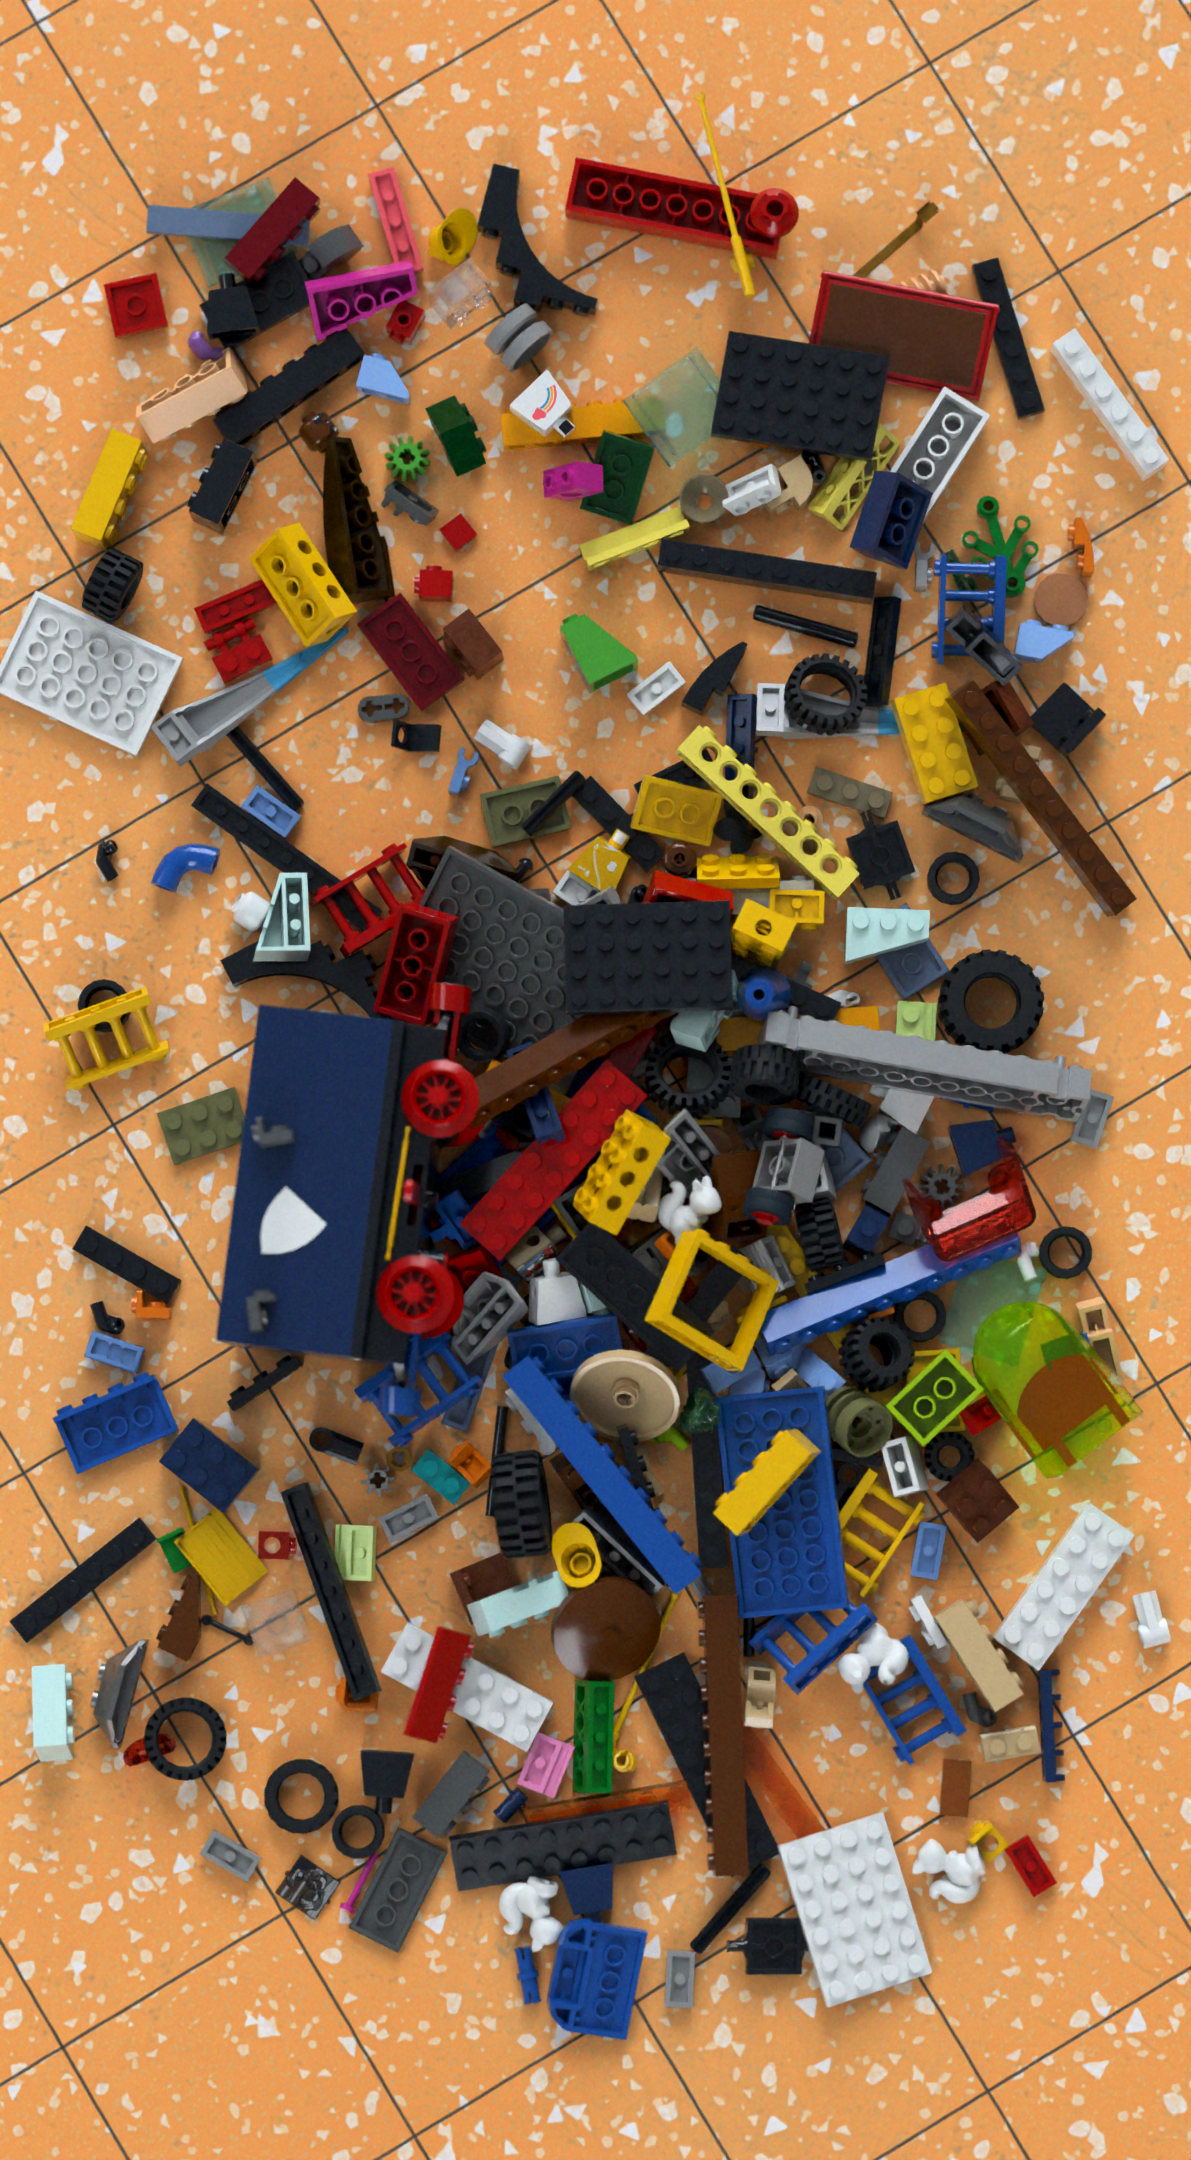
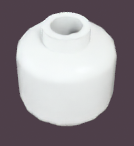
M253 891L246 894L241 893L231 907L233 920L248 931L255 932L260 927L263 928L270 903Z

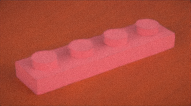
M394 167L368 174L393 262L399 263L410 260L414 273L424 271Z

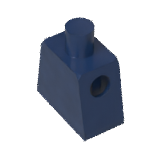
M993 1120L955 1124L947 1128L962 1177H966L1004 1157L1002 1146L1016 1142L1012 1127L997 1131Z
M866 1202L843 1243L844 1249L859 1258L871 1253L890 1215Z
M612 1862L560 1871L573 1914H585L586 1918H590L592 1922L604 1923L602 1911L612 1909L613 1904Z

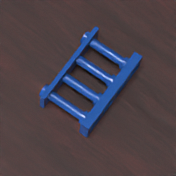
M940 554V560H935L934 576H939L937 642H932L931 656L936 658L937 664H943L944 655L970 656L964 650L963 645H944L945 622L950 618L945 617V601L988 602V605H992V616L979 619L1004 644L1007 556L994 555V561H989V564L947 563L946 554ZM946 574L989 575V577H993V588H988V591L946 590Z
M448 1331L437 1337L426 1338L420 1343L417 1370L440 1402L427 1411L420 1403L418 1417L405 1427L402 1426L395 1415L381 1414L394 1432L388 1438L394 1447L397 1445L402 1447L414 1438V1433L465 1397L470 1399L481 1391L480 1387L484 1385L479 1375L471 1379L449 1348L452 1337ZM434 1353L442 1356L462 1385L450 1395L447 1394L427 1365V1358ZM388 1365L354 1389L363 1403L367 1401L373 1402L376 1408L378 1407L380 1385L387 1386L389 1370H394V1365Z
M850 1601L849 1608H842L848 1616L839 1626H835L822 1611L807 1612L828 1634L819 1645H815L795 1624L806 1612L777 1615L764 1628L757 1630L748 1643L760 1655L767 1650L787 1671V1675L782 1679L798 1695L866 1632L878 1618L864 1603L859 1607H855ZM786 1631L807 1652V1656L798 1664H794L775 1643Z
M908 1634L901 1638L900 1642L906 1647L909 1660H912L916 1667L913 1675L875 1696L868 1681L878 1676L880 1666H872L868 1678L863 1682V1688L897 1746L893 1747L897 1757L901 1762L906 1760L911 1765L914 1763L910 1756L912 1752L946 1732L948 1734L954 1732L955 1736L958 1737L967 1731L912 1636ZM918 1684L920 1686L926 1684L930 1691L927 1699L889 1720L882 1705ZM932 1708L934 1710L940 1708L944 1715L940 1724L903 1744L896 1729Z

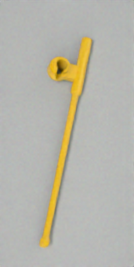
M701 91L702 97L698 98L697 93H695L694 98L699 103L732 236L730 240L734 252L731 262L734 272H739L744 296L751 297L755 295L750 272L751 268H755L756 265L752 252L747 253L746 250L744 251L741 236L737 232L705 106L706 94L704 91Z
M673 1591L671 1592V1599L661 1619L659 1640L682 1591L677 1594ZM653 1653L640 1667L638 1674L647 1670ZM634 1680L613 1728V1766L622 1773H631L637 1766L635 1754L615 1748L620 1737V1729L639 1688L636 1680Z

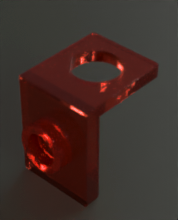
M259 1531V1559L291 1560V1554H296L297 1540L292 1538V1532ZM270 1537H275L280 1542L279 1551L273 1554L268 1553L264 1548L265 1541Z

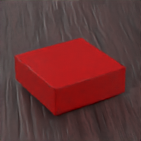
M461 513L439 529L455 552L477 537V533Z

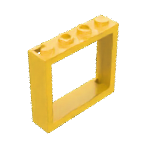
M697 1228L696 1231H682L645 1321L724 1370L743 1371L779 1281L771 1277V1272L750 1264L751 1260L749 1258L731 1252V1247L719 1241L715 1242L709 1238L710 1234ZM698 1248L758 1284L730 1351L671 1315Z

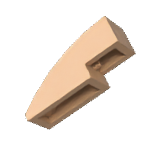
M1101 1296L1075 1303L1081 1331L1087 1333L1093 1355L1099 1356L1119 1382L1123 1383L1124 1380L1115 1338L1110 1326L1105 1301Z

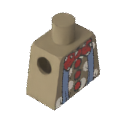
M557 1224L552 1226L545 1234L535 1225L505 1258L530 1285L532 1277L544 1275L542 1260L557 1258L560 1255L555 1246L567 1235Z

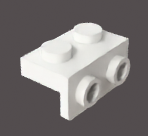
M769 464L727 484L726 488L729 498L723 500L722 504L733 515L738 516L781 496L777 467Z

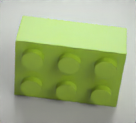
M944 1349L896 1394L885 1407L917 1443L924 1447L984 1389Z

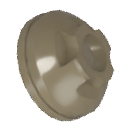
M695 475L688 479L681 488V509L694 522L700 524L714 522L726 511L722 501L729 498L727 488L720 479L713 475ZM708 495L712 500V505L708 509L698 508L696 505L698 496Z

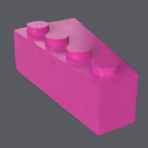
M410 260L305 282L317 342L326 338L329 334L347 328L350 324L361 319L364 320L384 308L387 309L418 294L414 268Z

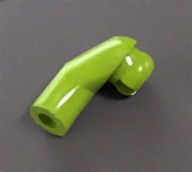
M674 1425L661 1435L650 1439L653 1444L672 1442L680 1452L691 1443Z

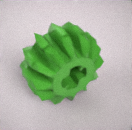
M409 436L408 443L404 444L403 438L399 437L398 447L393 443L389 445L393 453H385V459L390 461L386 464V469L393 470L392 477L394 479L402 474L403 483L407 482V478L410 475L413 482H416L417 472L422 476L426 475V470L422 466H430V460L425 458L430 455L428 449H422L424 443L421 440L413 445L414 438ZM405 455H411L414 461L410 460V464L406 465L401 458H406Z

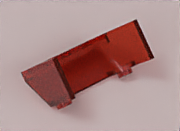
M1002 1137L996 1140L1004 1163L995 1166L989 1172L987 1180L990 1190L944 1211L941 1210L939 1203L931 1197L922 1198L919 1190L907 1178L902 1180L913 1215L933 1253L941 1261H953L1026 1229L1036 1219V1210L1017 1152Z

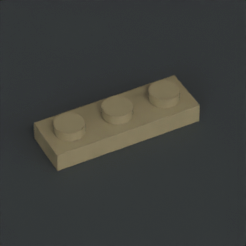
M816 766L807 794L860 812L871 810L872 816L884 819L893 792Z

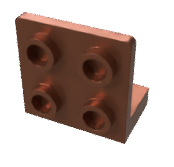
M502 1553L495 1554L450 1573L471 1625H473V1621L467 1608L468 1604L516 1586Z

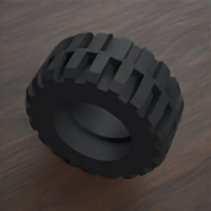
M988 949L982 950L979 953L969 954L953 966L941 985L938 1006L940 1021L943 1022L947 1035L955 1040L954 1043L958 1046L971 1045L979 1050H998L1003 1052V1054H1007L1009 1051L1019 1048L1036 1031L1043 1015L1044 992H1041V982L1038 976L1035 977L1032 972L1033 969L1029 964L1025 965L1020 961L1021 958L1015 954L1013 956L1006 954L1007 951H991ZM997 978L1006 982L1012 988L1016 997V1011L1007 1024L998 1028H984L977 1025L969 1017L965 1007L966 994L969 988L980 979Z
M535 1450L495 1455L491 1461V1489L496 1531L501 1553L508 1559L546 1555L552 1549V1526L548 1487L541 1454Z

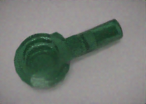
M953 549L945 553L948 563H961ZM952 574L959 590L976 591L979 589L971 575L966 577L965 574Z

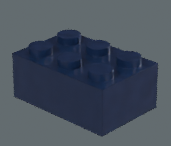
M196 1418L190 1421L159 1460L161 1464L223 1513L229 1510L260 1471L259 1468Z

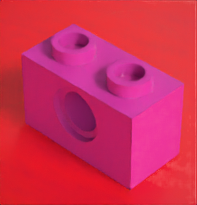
M577 461L543 471L544 498L573 501L603 492V465Z

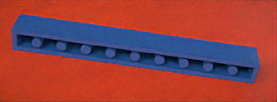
M1007 1212L885 1262V1266L877 1267L772 1309L766 1313L759 1330V1335L770 1356L783 1354L790 1350L791 1347L801 1343H809L827 1332H836L842 1326L851 1322H860L870 1313L875 1311L882 1312L899 1302L910 1301L928 1290L934 1291L947 1282L963 1279L971 1272L987 1269L995 1262L1011 1259L1021 1252L1020 1236Z
M530 1355L526 1356L502 1376L503 1379L672 1591L677 1594L702 1574L699 1567L703 1564L693 1552L688 1555L682 1545L685 1542L677 1531L674 1530L671 1533L664 1525L668 1520L658 1508L653 1511L647 1502L651 1499L641 1487L636 1489L630 1482L633 1476L624 1465L618 1467L613 1461L616 1455L606 1443L601 1446L595 1437L598 1435V1432L588 1421L584 1424L577 1416L581 1411L572 1400L566 1402L560 1393L564 1390L554 1378L549 1380L543 1373L546 1367L539 1358L535 1356L532 1359Z

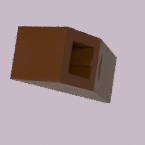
M194 1572L192 1576H186L181 1586V1590L184 1591L180 1601L175 1599L168 1613L172 1618L168 1626L162 1625L156 1637L160 1641L157 1646L158 1648L185 1661L190 1660L202 1636L200 1574L198 1572Z

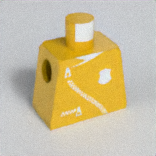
M619 829L615 830L609 841L598 836L573 862L568 870L600 891L613 885L617 892L632 858L623 851L630 836Z

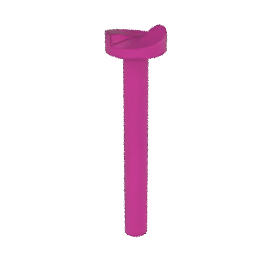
M374 1853L370 1856L346 1904L341 1902L340 1908L346 1909L352 1914L356 1911L352 1906L378 1854Z

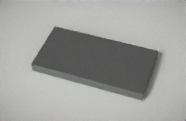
M398 1827L349 1928L398 1953L448 1852Z

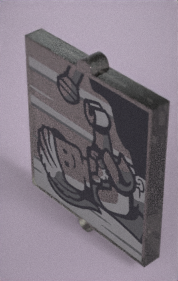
M301 1854L291 1870L285 1872L286 1877L275 1893L315 1920L325 1904L331 1902L330 1897L341 1882Z

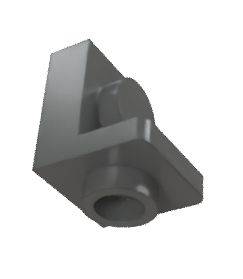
M256 1117V1125H252L254 1142L259 1141V1145L262 1148L296 1143L295 1132L292 1129H287L286 1125L271 1127L270 1132L266 1133L264 1119Z
M270 1290L254 1291L253 1297L246 1298L250 1332L253 1333L265 1331L264 1325L269 1324L267 1308H262V1303L278 1301L277 1295L270 1294Z

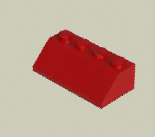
M440 1625L437 1627L403 1735L437 1743L438 1738L444 1739L449 1723L444 1722L447 1711L453 1712L457 1696L453 1695L456 1684L461 1686L466 1669L461 1668L464 1657L470 1659L474 1643L470 1642L471 1635Z

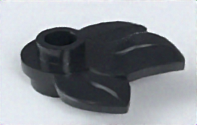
M725 801L723 806L726 817L720 819L715 824L713 833L721 840L731 841L730 849L732 854L745 853L751 848L753 840L759 838L762 833L755 827L750 831L747 827L749 821Z

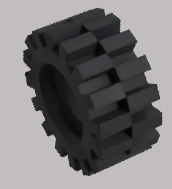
M956 1432L940 1433L933 1437L925 1448V1465L929 1472L937 1479L951 1481L974 1461L975 1451L972 1448L973 1445L965 1436ZM945 1446H954L960 1453V1461L954 1467H945L939 1460V1453Z

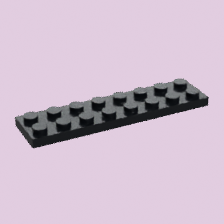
M682 1652L634 1676L705 1825L709 1826L711 1825V1816L705 1812V1797H710L709 1786L704 1785V1769H709L708 1758L703 1757V1741L708 1740L707 1730H702V1713H706V1702H701V1686L685 1653ZM745 1779L748 1869L778 1855L779 1851L775 1838Z
M668 1799L449 1836L458 1891L528 1880L529 1876L541 1878L559 1875L560 1871L563 1870L568 1871L611 1862L612 1865L677 1855Z

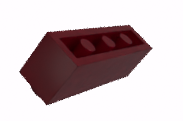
M295 177L226 255L225 264L249 285L254 280L257 282L261 280L268 270L266 266L271 260L277 261L285 251V244L289 240L294 241L303 231L301 226L307 219L312 221L320 212V198Z

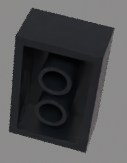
M226 438L223 439L221 444L217 443L211 454V458L214 460L210 468L205 467L199 479V482L202 484L197 493H192L187 504L190 507L189 513L193 522L223 535L257 465L254 451Z

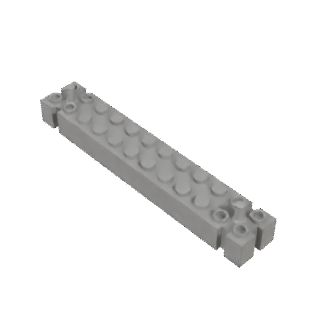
M789 1006L787 1012L780 1010L769 1011L758 1035L757 1044L778 1046L797 1055L801 1061L800 1072L1043 1117L1045 1114L1055 1115V1119L1077 1122L1082 1109L1085 1108L1090 1098L1092 1070L1084 1069L1079 1065H1070L1068 1069H1065L1066 1058L1061 1055L1056 1056L1055 1061H1039L1030 1059L1025 1055H1006L998 1050H979L971 1045H952L944 1040L930 1041L916 1035L903 1036L889 1030L876 1031L862 1025H844L835 1020H816L808 1015L800 1016L797 1019L798 1008L795 1006Z

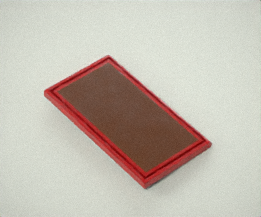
M823 270L809 344L889 356L885 382L938 393L945 386L963 398L979 401L996 318L1000 311L998 304Z

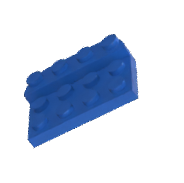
M614 1313L507 1330L513 1367L528 1355L532 1359L537 1356L546 1367V1370L543 1371L549 1380L554 1378L564 1390L560 1394L565 1400H570L573 1376L584 1361L605 1351L623 1350L618 1320Z
M590 1918L571 1920L566 1924L558 1939L547 1994L548 2009L555 2022L562 2029L575 2033L626 2040L648 1934L645 1929L592 1922Z

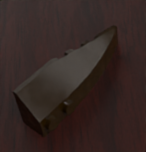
M330 436L327 437L323 480V525L328 567L352 604L395 597L385 536H380L376 525L379 519L376 511L372 512L367 498L371 496L369 489L361 481L359 474L362 472L352 440L351 438Z

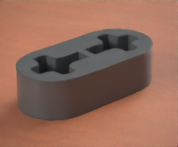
M401 694L370 696L363 698L358 704L359 716L367 723L400 720L406 717L409 712L408 700ZM395 700H399L401 705H405V708L400 709L399 714H395L394 709L385 710V707L393 706ZM368 703H372L375 708L382 707V710L374 711L371 717H368L367 712H362L363 709L367 708Z

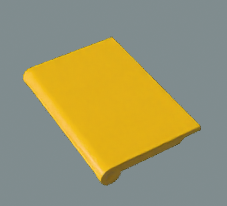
M215 1508L174 1541L224 1606L268 1572L267 1568L218 1508Z

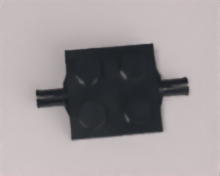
M871 810L861 812L859 814L865 829L845 840L852 860L857 865L856 870L860 873L858 876L862 888L866 890L874 886L886 885L890 901L900 898L902 896L896 881L902 876L915 872V868L898 821L896 820L885 825H875Z
M746 1917V1933L743 1940H727L726 1943L728 1945L726 1946L727 1952H743L745 1957V1974L802 1975V1959L805 1952H809L807 1942L802 1933L799 1917Z

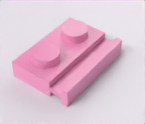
M537 1732L517 1784L554 1799L575 1746Z

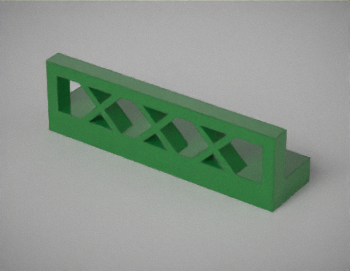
M575 1680L573 1745L575 1746L573 1750V1791L612 1793L614 1681Z

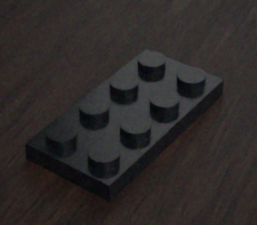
M293 251L266 266L268 270L258 282L254 280L249 285L245 280H242L236 284V287L247 286L261 333L309 306L305 282L310 280ZM207 300L199 305L206 318H208ZM261 333L221 338L219 340L224 349L230 346L234 350Z

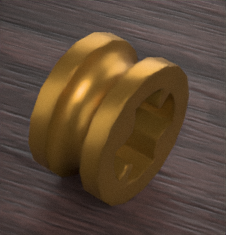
M395 1447L389 1451L387 1463L391 1469L404 1471L411 1465L412 1457L406 1448ZM399 1451V1454H401V1451L406 1454L404 1458L406 1464L400 1467V1464L396 1467L392 1463L395 1459L393 1454Z

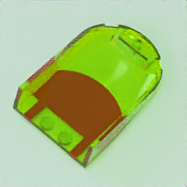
M1029 1301L1004 1305L992 1312L983 1321L975 1335L973 1357H971L975 1378L984 1389L985 1395L1046 1479L1061 1476L1143 1413L1140 1406L1103 1358L1061 1313L1050 1306Z

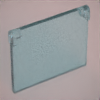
M1003 1259L993 1263L987 1269L976 1270L967 1274L957 1282L939 1342L1009 1364L1012 1367H1018L1022 1348L1047 1273L1043 1270L1035 1269L1037 1278L1025 1282L1018 1264Z

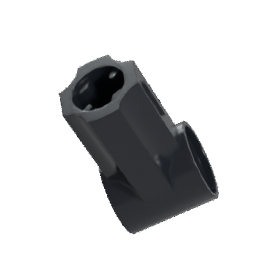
M326 1427L315 1428L309 1436L310 1445L316 1451L355 1466L364 1446V1443ZM323 1431L329 1435L328 1445L325 1447L315 1445L313 1438L317 1432Z
M853 1463L841 1465L835 1474L839 1513L862 1478L860 1468ZM847 1467L853 1468L856 1472V1479L852 1483L844 1482L841 1477L842 1471Z

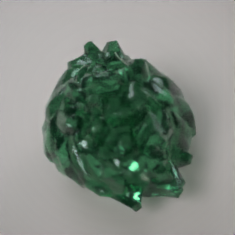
M705 1388L691 1390V1396L686 1399V1405L683 1406V1411L680 1413L678 1424L686 1434L712 1432L714 1429L713 1425H718L720 1422L717 1400Z

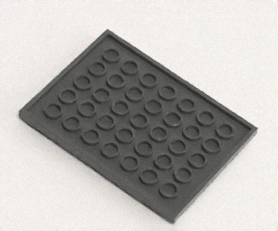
M448 846L419 905L460 917L444 982L461 984L472 988L470 1012L478 1008H489L499 1012L505 1018L510 1030V1039L507 1048L497 1056L498 1059L505 1061L509 1059L507 1050L531 1041L535 1044L584 1016L566 1015L564 909L453 846ZM421 933L420 936L424 938L423 942H426L425 935ZM414 959L413 962L417 964V969L420 968V964ZM408 985L407 988L411 990L410 994L412 995L413 989ZM478 1019L470 1024L467 1037L470 1043L487 1051L495 1046L498 1033L490 1021ZM574 1070L564 1076L559 1082L550 1084L548 1087L565 1096L579 1070Z

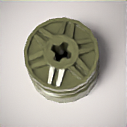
M843 1386L836 1389L826 1398L830 1438L839 1443L846 1451L856 1457H868L877 1453L886 1444L891 1435L893 1420L891 1413L885 1406L872 1399L870 1395L856 1386Z

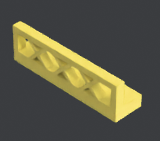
M878 424L872 456L873 469L870 474H864V466L867 461L841 457L807 509L812 514L825 518L837 530L843 531L867 495L875 471H883L901 442L883 425ZM885 437L890 443L884 452L879 453V444ZM853 483H858V492L854 497H850V487ZM843 505V514L837 520L832 514L838 506Z
M680 506L583 543L579 545V549L588 572L660 545L662 539L673 540L689 533L690 526L687 519H684Z

